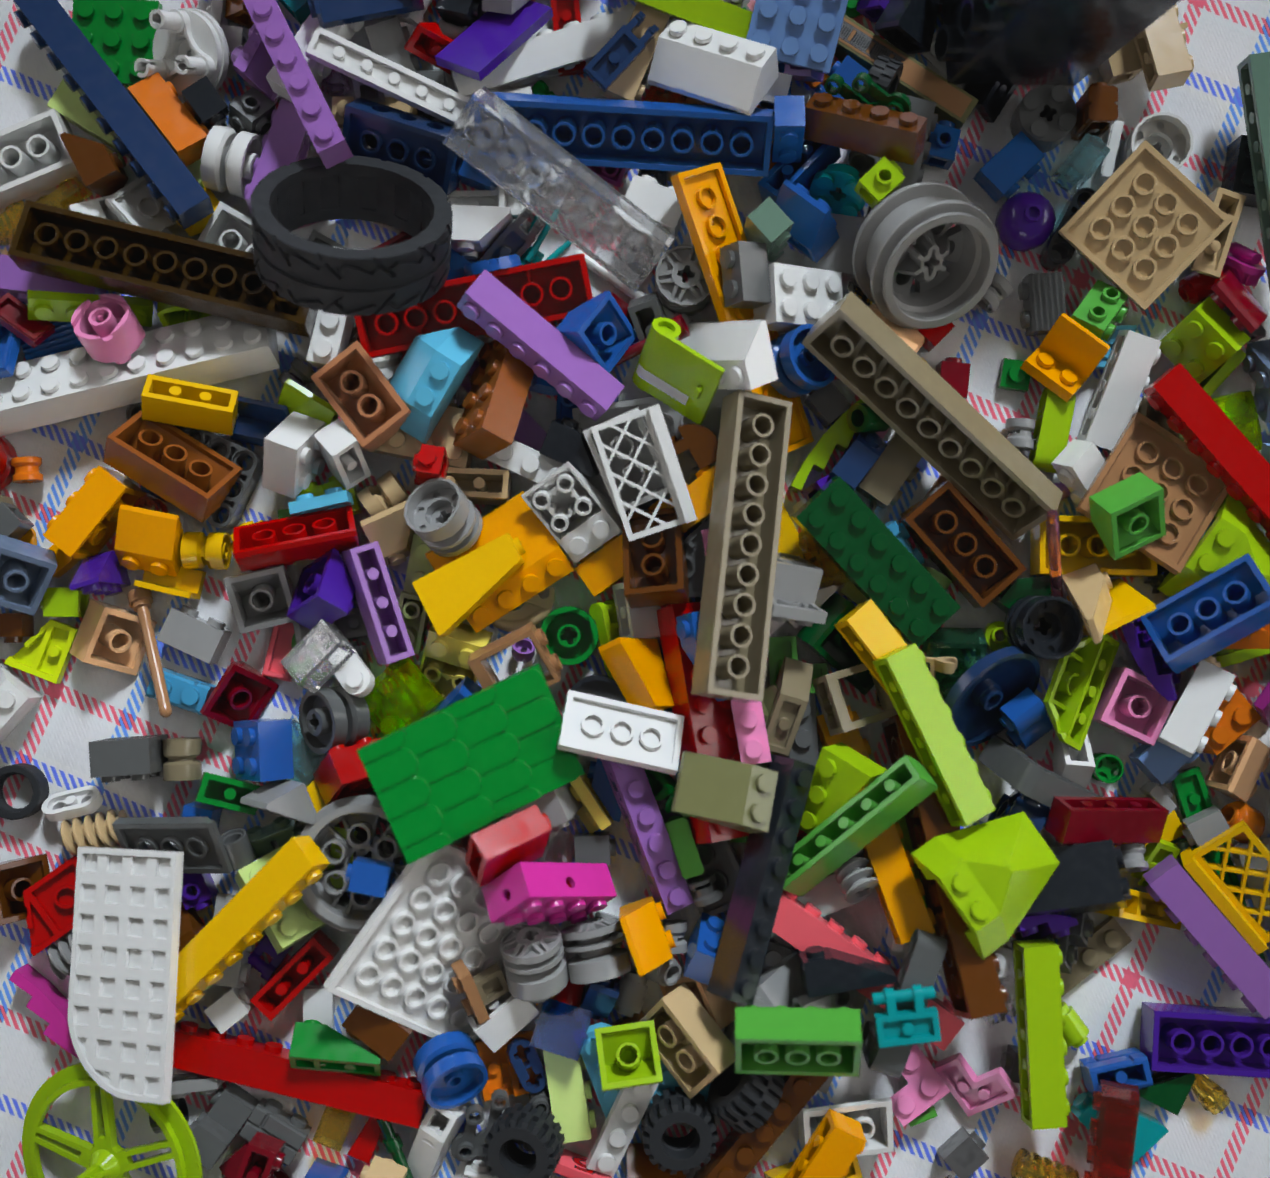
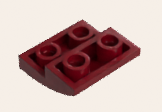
M1230 269L1221 275L1220 280L1211 286L1214 293L1210 297L1221 310L1226 306L1234 315L1229 319L1241 332L1247 329L1250 333H1253L1267 318L1268 312Z

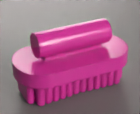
M1238 242L1231 243L1222 272L1224 274L1230 269L1242 284L1257 286L1260 276H1264L1266 268L1258 264L1262 259L1260 253Z

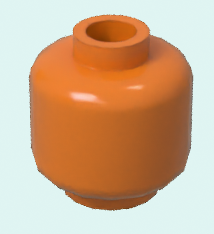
M1234 801L1225 805L1220 810L1230 828L1244 820L1258 838L1263 835L1265 818L1263 813L1242 801ZM1244 832L1232 838L1239 843H1249V838Z

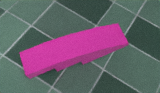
M26 964L16 969L9 980L32 996L26 1007L49 1023L43 1034L78 1058L68 1027V999L31 965Z

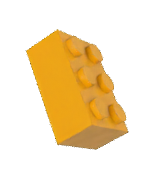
M102 466L92 469L85 476V483L79 491L72 493L65 503L67 506L63 511L55 515L48 522V529L43 536L71 558L84 559L98 555L117 530L118 513L121 504L136 507L147 494L120 472Z

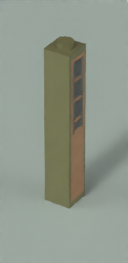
M844 15L834 54L835 57L843 61L848 55L868 71H870L875 60L881 54L903 63L902 76L896 92L936 102L934 114H938L937 122L948 120L955 123L956 129H961L979 100L955 84L948 83V80Z

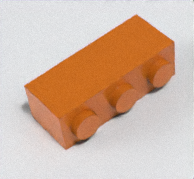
M157 72L127 87L129 94L185 166L201 159L204 142L209 131L202 123L198 124L189 105L186 102L182 103L180 101L178 93L170 81L165 82Z

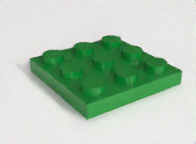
M73 0L72 20L122 85L127 88L145 79L137 76L138 71H134V63L138 58L153 60L152 48L156 29L150 25L149 14L153 9L162 10L161 3L150 0Z

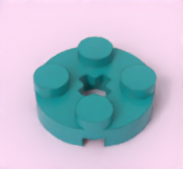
M833 163L827 165L826 169L822 171L819 169L815 173L810 185V196L815 200L819 198L824 200L831 207V213L856 217L857 213L863 209L866 203L854 190L861 179L859 177L860 172L854 167ZM836 188H841L843 194L835 192Z

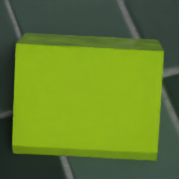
M654 1020L594 1029L602 1092L663 1083Z

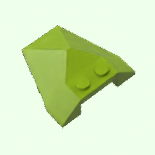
M1227 494L1213 518V524L1197 544L1181 573L1174 575L1169 572L1158 587V590L1170 598L1249 553L1270 585V541L1265 535L1267 531L1260 523H1255L1247 516L1246 508L1240 501L1233 499Z
M1025 812L935 836L910 854L927 880L936 879L965 921L969 929L964 934L981 959H985L1009 940L1060 863Z

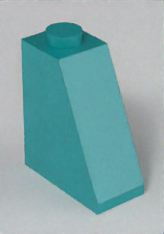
M1089 1091L1079 1094L1070 1107V1111L1125 1171L1169 1132L1155 1117L1107 1096L1095 1098Z

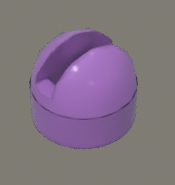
M525 638L512 645V657L515 661L527 663L534 657L535 647L530 639Z

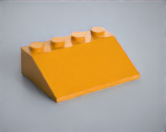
M524 490L482 517V532L469 550L452 557L439 556L432 550L425 554L434 570H437L506 533H509L512 539L518 537L526 552L521 555L525 563L466 618L476 633L575 570L555 538L521 497L525 493Z

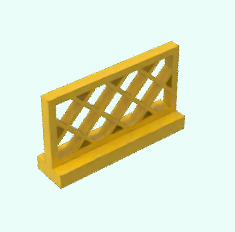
M1242 820L1194 850L1191 847L1180 852L1183 867L1257 955L1268 950L1267 943L1270 942V930L1266 932L1261 926L1262 916L1270 917V910L1264 909L1266 897L1270 898V891L1268 890L1270 882V851ZM1242 832L1249 838L1248 848L1230 846L1232 838ZM1212 850L1223 852L1222 863L1207 862L1203 855ZM1229 853L1246 855L1244 867L1227 865ZM1251 856L1266 858L1268 861L1266 871L1249 868ZM1225 872L1242 874L1240 886L1226 884L1224 882ZM1247 876L1265 877L1263 888L1245 887ZM1244 894L1261 896L1259 907L1245 906L1242 903Z

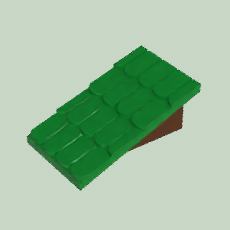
M539 662L358 749L357 753L408 864L453 843V841L488 825L493 820L541 798L542 795L585 774L578 754L557 749L562 716Z

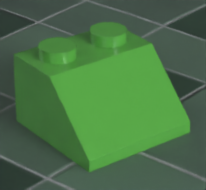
M1138 472L1089 497L1091 521L1111 558L1114 560L1166 535L1163 488L1142 472Z

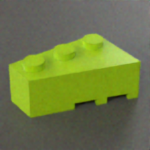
M842 742L822 747L799 829L809 834L887 769Z

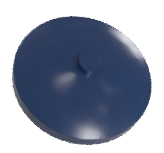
M1018 646L1005 647L983 657L959 678L945 698L944 703L949 706L952 712V720L957 730L965 739V747L981 744L989 740L992 734L997 735L1005 728L999 721V718L1002 717L999 708L1027 687L1035 693L1040 679V665L1038 660L1024 648Z

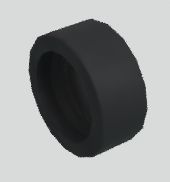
M26 763L2 767L0 769V817L8 820H17L30 817L39 812L43 802L49 795L48 780L44 773L34 765ZM15 774L24 775L28 778L33 789V796L29 805L19 809L12 808L7 804L2 790L5 780Z

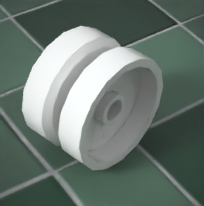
M219 124L213 126L204 142L201 155L200 170L204 187L218 192H224L228 189L230 194L244 198L245 187L248 183H251L253 178L254 161L256 158H260L262 153L261 137L258 134L246 131L237 134L233 128Z

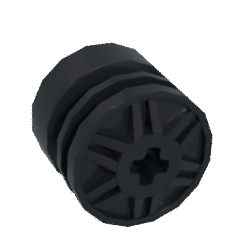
M1028 595L1017 600L1009 608L1004 619V632L1011 646L1022 647L1034 657L1060 659L1070 655L1079 646L1083 636V620L1079 610L1066 599L1055 596ZM1040 622V627H1037L1035 631V625H1038Z

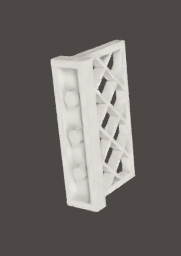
M660 404L591 427L629 542L698 520ZM642 416L645 417L648 426L643 439L627 432L631 421ZM627 422L624 429L615 426ZM611 427L621 432L614 449L602 443L599 434L600 430ZM649 433L651 435L653 444L646 441ZM624 435L641 442L633 458L617 451ZM644 444L656 450L658 457L652 468L636 460ZM605 449L612 452L609 459L607 458ZM615 454L631 461L624 477L611 470L610 463ZM658 462H660L663 473L655 470ZM634 463L650 471L643 487L627 479ZM653 473L666 480L667 487L662 496L646 489ZM614 477L622 480L618 488ZM625 482L641 490L633 506L621 500L619 493ZM668 490L670 492L672 501L665 498ZM643 492L660 499L653 515L636 508ZM663 501L675 507L678 519L664 522L655 517ZM624 506H626V507H628V508L631 509V511H630L628 517H627V514H626V511H625ZM634 511L650 518L646 529L636 533L632 532L629 523ZM653 520L660 523V525L650 528Z

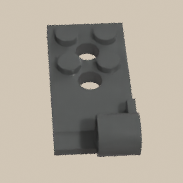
M120 817L112 823L121 848L184 852L183 873L230 874L233 870L241 869L255 860V854L245 829L236 828L220 835L215 820H211L208 817Z

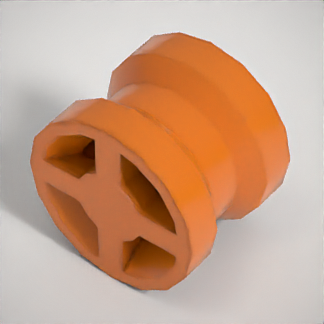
M24 456L11 459V465L15 468V474L12 476L13 483L27 484L44 481L43 474L40 473L39 468L42 465L41 457Z

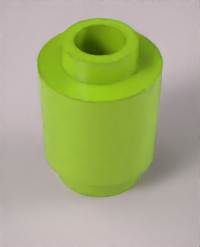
M1062 1001V1008L1066 1016V1023L1063 1026V1038L1066 1041L1067 1047L1073 1046V1048H1078L1088 1040L1089 1029L1074 1008Z

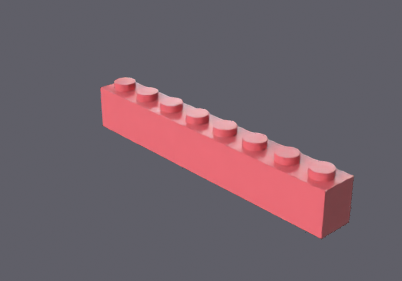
M783 890L772 932L796 949L806 951L811 946L829 947L883 964H891V960L880 951H876L874 954L868 950V944L854 934L851 938L844 933L845 928L836 920L831 918L827 921L821 917L822 912L810 902L804 905L797 900L798 895ZM890 965L896 976H898L900 968L897 970ZM895 983L858 989L857 991L872 1001L871 993L883 992V988L894 987ZM936 997L935 999H929L927 1007L936 1006L938 1010L941 1041L931 1043L944 1051L965 1022L961 1017L954 1015L951 1001L945 999L942 1002ZM883 1004V1005H878V1006H880L882 1009H884V1010L886 1009L885 1004Z

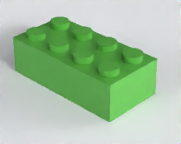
M755 1005L735 1006V1074L859 1077L862 1050L860 1009H850L848 1007L818 1008L815 1006L806 1008L786 1006L757 1007Z

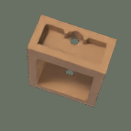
M530 622L470 653L468 664L481 687L484 689L499 682L498 677L486 658L527 637L532 641L548 669L543 672L548 685L551 686L559 682L560 670L563 669V666L557 654H551L546 645L549 642L542 628L536 629L534 623Z

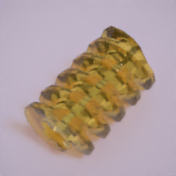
M1021 1148L1016 1153L1011 1167L1012 1178H1079L1078 1171L1074 1170L1071 1166H1063L1059 1161L1052 1162L1048 1157L1041 1158L1038 1153H1030L1025 1148Z

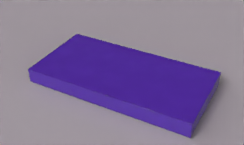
M529 0L512 15L487 11L435 56L438 66L482 81L554 17L552 7Z

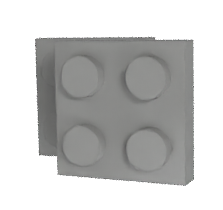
M778 552L771 620L785 623L786 619H793L797 624L812 627L813 623L825 624L828 613L815 605L824 570L798 555Z

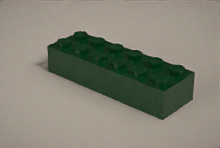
M833 476L791 516L868 600H873L890 624L900 631L902 637L909 644L916 643L917 647H919L961 608L840 476Z

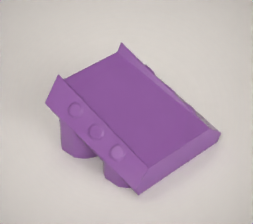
M253 24L249 29V38L245 45L237 46L232 51L231 62L237 74L251 87L254 86L276 104L280 95L273 92L266 79L274 63Z

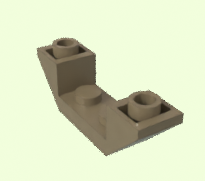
M787 656L783 660L775 682L779 690L766 723L770 753L782 757L789 756L809 702L813 673L812 664ZM768 762L753 765L767 769Z

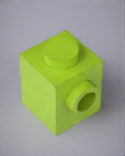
M884 156L858 181L854 190L873 208L886 196L897 190L905 177L901 167Z

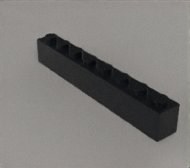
M771 754L772 761L768 762L767 769L778 772L769 830L764 833H749L707 991L729 1001L753 1005L816 767L796 759Z

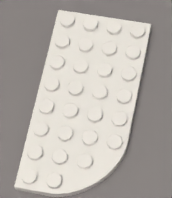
M84 846L77 849L67 1014L70 1037L84 1069L105 1091L123 1100L164 1105L171 1102L184 852Z

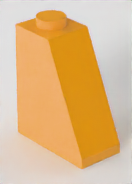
M618 637L598 647L600 655L627 703L660 711L675 706L658 639Z

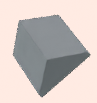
M287 779L270 781L243 796L240 800L241 804L291 820L315 824L317 812L305 783Z

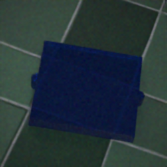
M549 998L543 1002L539 1017L534 1021L536 1027L529 1046L578 1061L584 1040L588 1039V1034L586 1033L593 1012Z

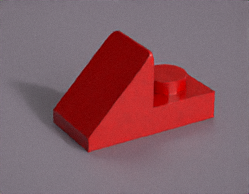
M419 22L406 42L405 50L451 75L449 69L437 65L435 56L450 44L453 39L442 34L438 23Z

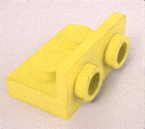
M585 773L571 781L572 786L569 789L578 802L581 801L583 805L576 813L588 832L592 834L598 829L602 831L610 826L614 820L592 788V782L587 778V774Z

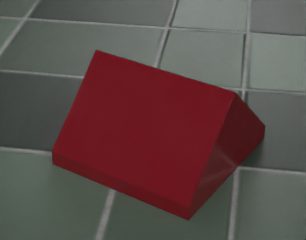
M243 661L231 662L200 710V713L234 728L233 721L258 719L279 685Z

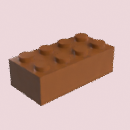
M497 340L485 343L479 352L481 360L478 368L472 374L471 383L473 384L462 404V407L465 409L454 428L456 436L453 445L481 460L512 445L534 375L533 370L522 360L515 358Z

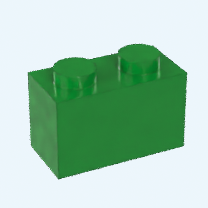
M203 772L195 801L256 815V808L241 804L240 800L243 796L261 786Z

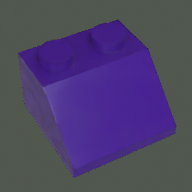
M332 548L302 569L286 615L288 618L314 632H318L326 626H331L334 621L343 616L346 617L354 605L352 598L355 587L337 549Z

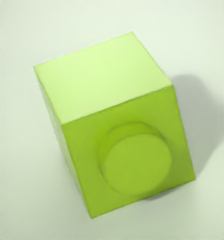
M48 587L40 603L43 617H84L89 604L90 594L83 595L82 591L70 590V588Z

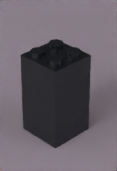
M1111 839L1050 848L1060 863L1024 917L1044 914L1065 916L1127 908L1126 900L1132 898L1127 877L1121 878L1120 870L1126 869L1121 847H1115Z

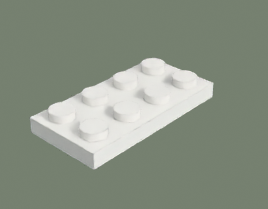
M568 690L557 749L675 775L678 771L685 716Z

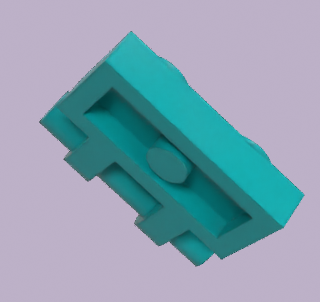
M921 984L911 985L909 989L894 990L893 987L883 988V992L871 993L873 1006L883 1004L886 1006V1012L874 1013L879 1048L941 1041L938 1010L936 1006L925 1007L924 1000L936 998L934 986L922 987ZM913 1001L914 1009L897 1011L896 1003Z

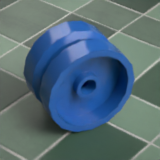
M803 324L770 341L778 380L770 382V384L779 394L788 398L801 397L812 390L820 389L831 383L836 376L801 344L813 324Z
M451 1031L435 1036L424 1043L416 1052L412 1061L414 1073L421 1084L426 1102L435 1109H453L464 1105L475 1098L484 1089L488 1081L487 1068L478 1055V1049L474 1040L468 1033L462 1031Z

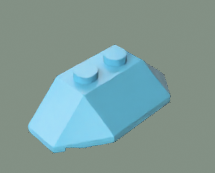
M461 327L418 335L414 338L390 380V384L411 410L410 415L400 427L402 431L426 444L485 342Z

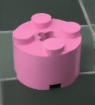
M106 293L98 295L100 299L92 303L88 299L80 304L72 315L71 324L75 335L90 357L103 363L115 362L121 365L128 362L131 354L141 345L146 333L125 299L117 294Z

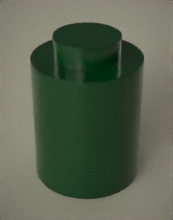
M866 403L853 404L848 410L847 423L849 428L855 433L884 432L890 428Z

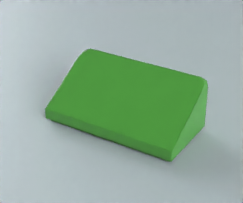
M684 816L669 817L665 826L683 878L688 879L703 874L704 867L687 818Z

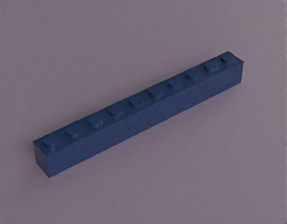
M13 0L17 11L13 13L24 29L30 28L32 31L30 36L40 50L46 49L48 52L46 56L56 71L60 69L65 75L62 77L72 92H79L81 95L79 99L89 114L94 112L98 117L95 120L105 135L110 133L113 136L114 140L112 142L122 157L125 155L131 160L129 165L139 179L142 177L146 179L148 191L155 200H162L165 204L163 209L172 222L178 221L185 230L212 214L214 209L208 194L57 0Z

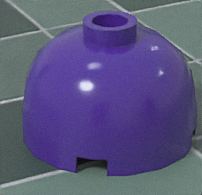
M1027 191L1019 192L1012 196L998 210L995 220V227L998 229L1001 242L1010 249L1019 252H1026L1040 247L1053 232L1056 222L1055 210L1050 201L1039 193Z

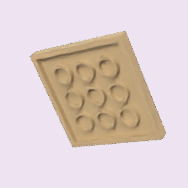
M1144 140L1058 233L1118 289L1126 294L1142 311H1145L1233 220L1148 141Z

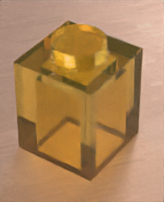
M326 1106L313 1142L340 1152L347 1140L357 1113Z

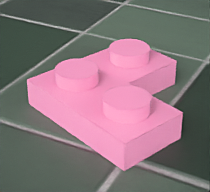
M916 1044L912 1046L902 1073L909 1084L891 1096L892 1111L903 1127L951 1092Z
M960 1052L937 1062L934 1067L968 1117L1014 1099L1019 1092L1002 1066L977 1076Z

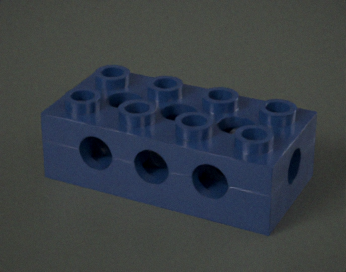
M360 97L345 105L342 134L353 156L381 159V161H390L407 166L424 174L425 178H430L443 189L447 196L459 187L460 178L458 173L463 163L468 131Z

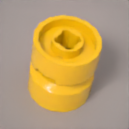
M185 532L180 545V556L184 569H203L207 565L209 569L227 570L232 557L229 533L210 532L206 536L204 532Z

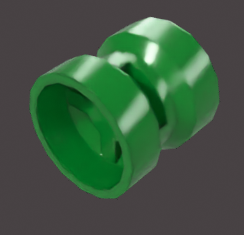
M1103 752L1093 754L1096 767L1091 778L1108 784L1119 781L1124 772L1122 761L1115 755Z

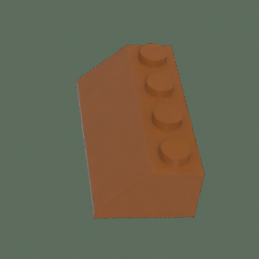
M142 410L107 436L103 462L201 523L221 506L243 469L171 424L143 420Z

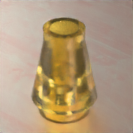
M1195 1074L1196 1079L1191 1089L1204 1110L1210 1111L1213 1115L1223 1111L1231 1101L1227 1096V1091L1206 1075Z

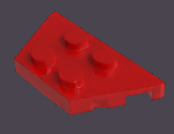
M77 855L23 891L24 906L27 910V927L30 931L31 939L30 949L33 956L73 929Z

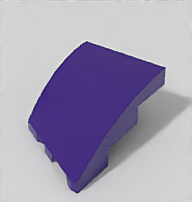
M1140 617L1123 625L1122 630L1129 649L1148 681L1167 701L1177 700L1174 684L1180 682L1181 672L1176 674L1166 664Z

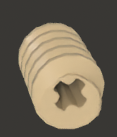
M110 809L107 811L106 818L102 812L96 813L95 821L91 815H85L84 822L79 817L74 818L72 826L68 820H63L60 827L62 843L72 855H77L78 847H113L117 843L119 844L112 823L120 817H127V815L121 809L117 816L115 811Z

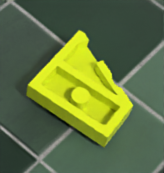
M50 619L40 628L37 635L31 636L16 654L9 656L5 660L4 664L52 683L60 684L72 656L69 652L79 628Z

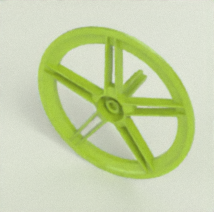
M81 1062L60 1070L44 1082L34 1095L27 1110L23 1125L22 1150L28 1178H45L40 1161L39 1145L87 1169L76 1178H132L129 1174L131 1170L173 1158L177 1178H203L200 1154L194 1135L185 1117L172 1100L164 1105L136 1102L155 1120L166 1137L165 1140L126 1149L122 1148L117 1141L112 1094L101 1088L90 1077ZM90 1086L94 1144L43 1122L51 1105L63 1093L75 1088ZM168 1147L171 1148V1151L137 1161L132 1159V1155Z

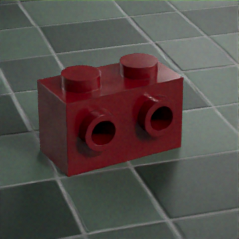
M257 1131L247 1145L236 1178H272L274 1171L279 1172L284 1162L286 1153H283L282 1149L285 1141Z

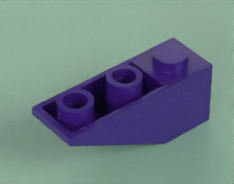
M111 550L84 558L69 587L70 590L82 591L83 595L94 593V596L105 594V597L122 593V588L130 586L131 582L127 569L120 566L115 551Z

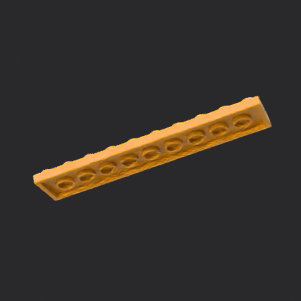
M721 162L673 175L670 179L719 322L754 320L753 309L725 308L720 248L736 241H747ZM768 330L770 341L779 336L778 331ZM770 383L753 390H745L793 402L788 453L814 441L800 397L788 398L781 395Z

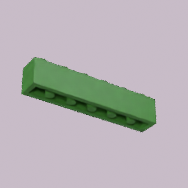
M908 755L903 756L795 844L783 890L803 897L937 790L939 787L924 764Z

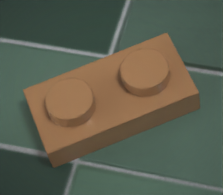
M460 959L450 964L455 974L451 981L458 995L463 993L465 997L460 1002L467 1016L474 1015L479 1025L488 1021L490 1017L473 977L464 962Z

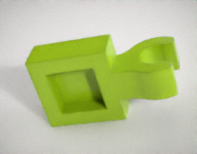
M1163 839L1160 840V843H1148L1144 859L1148 862L1149 869L1131 873V876L1141 879L1138 884L1146 887L1148 883L1143 874L1170 854L1176 859L1181 849L1175 843Z

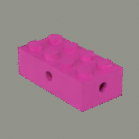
M519 862L481 888L491 923H504L505 926L515 925L519 922L535 925L547 921L551 925L559 924L563 921H570L571 924H576L577 922L587 920L588 914L606 908L607 902L617 897L607 863Z

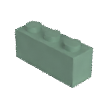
M769 196L747 216L743 230L748 242L766 243L767 260L773 263L785 253L783 250L788 245L787 241L792 236L790 231L794 223Z

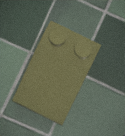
M683 751L671 811L746 833L768 832L778 772L753 764Z

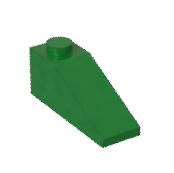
M305 1020L304 1022L295 1023L289 1052L291 1068L381 1076V1059L328 1025L322 1024L317 1020Z

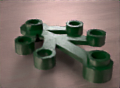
M860 72L852 81V88L844 82L843 77L839 74L830 75L824 83L825 91L833 96L839 94L844 99H856L864 104L882 105L891 110H895L893 108L895 107L900 112H911V102L907 95L901 92L888 94L873 82L871 76L865 72ZM858 80L863 81L866 86L860 85ZM831 82H835L838 88L834 87ZM867 92L878 102L870 103L860 94Z

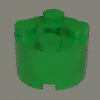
M565 606L555 609L542 623L541 628L549 642L546 646L551 654H557L563 665L579 664L587 660L597 648L599 635L596 622L587 612L580 608ZM570 627L571 631L577 632L578 635L573 638V644H569L568 640L562 639V635L566 633V628Z

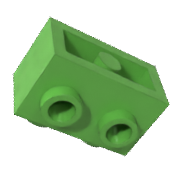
M1097 280L1071 318L1102 341L1108 342L1116 329L1114 324L1116 322L1121 324L1128 313L1129 307L1125 306L1128 296L1120 289Z

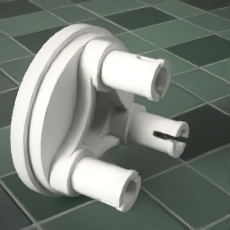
M180 8L170 11L153 9L149 14L150 25L156 29L152 48L153 60L145 58L136 59L134 71H138L137 76L146 78L158 72L165 82L170 81L174 85L180 97H183L182 90L204 76H207L214 88L218 90L225 80L229 66L228 43L219 23L210 14L200 9Z

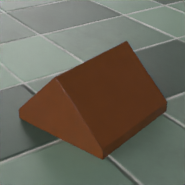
M47 853L0 863V926L26 919L27 910L24 906L23 891L50 873Z

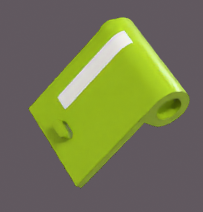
M665 317L655 318L650 327L632 380L640 390L647 392L691 421L701 425L704 422L726 369L678 341L681 328L675 321Z

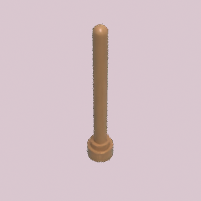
M139 587L129 591L127 597L129 606L138 614L159 712L162 717L166 718L172 714V708L149 611L152 607L153 597L150 589Z

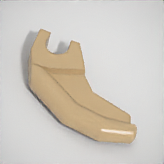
M549 587V596L546 599L540 598L538 593L527 600L519 610L511 611L493 622L494 627L507 632H513L530 622L537 625L544 621L551 613L555 603V587Z

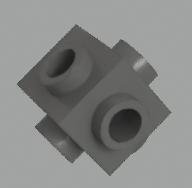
M253 86L243 95L234 97L230 102L229 125L237 133L246 131L264 135L271 127V114L276 104Z

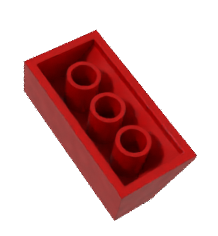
M352 505L233 527V554L242 572L248 570L256 571L274 565L283 564L288 566L296 561L305 559L316 560L332 548L337 549L341 554L343 551L360 546Z

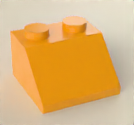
M121 504L118 513L114 547L120 566L129 570L149 571L159 576L170 575L177 577L182 566L180 545L184 534L179 515Z
M653 895L619 907V920L639 977L672 959V948L676 947L671 930L665 931L662 920L666 919L661 901L655 903Z

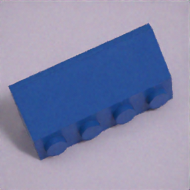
M1249 553L1155 605L1157 609L1141 616L1140 619L1166 664L1178 674L1270 624V585Z

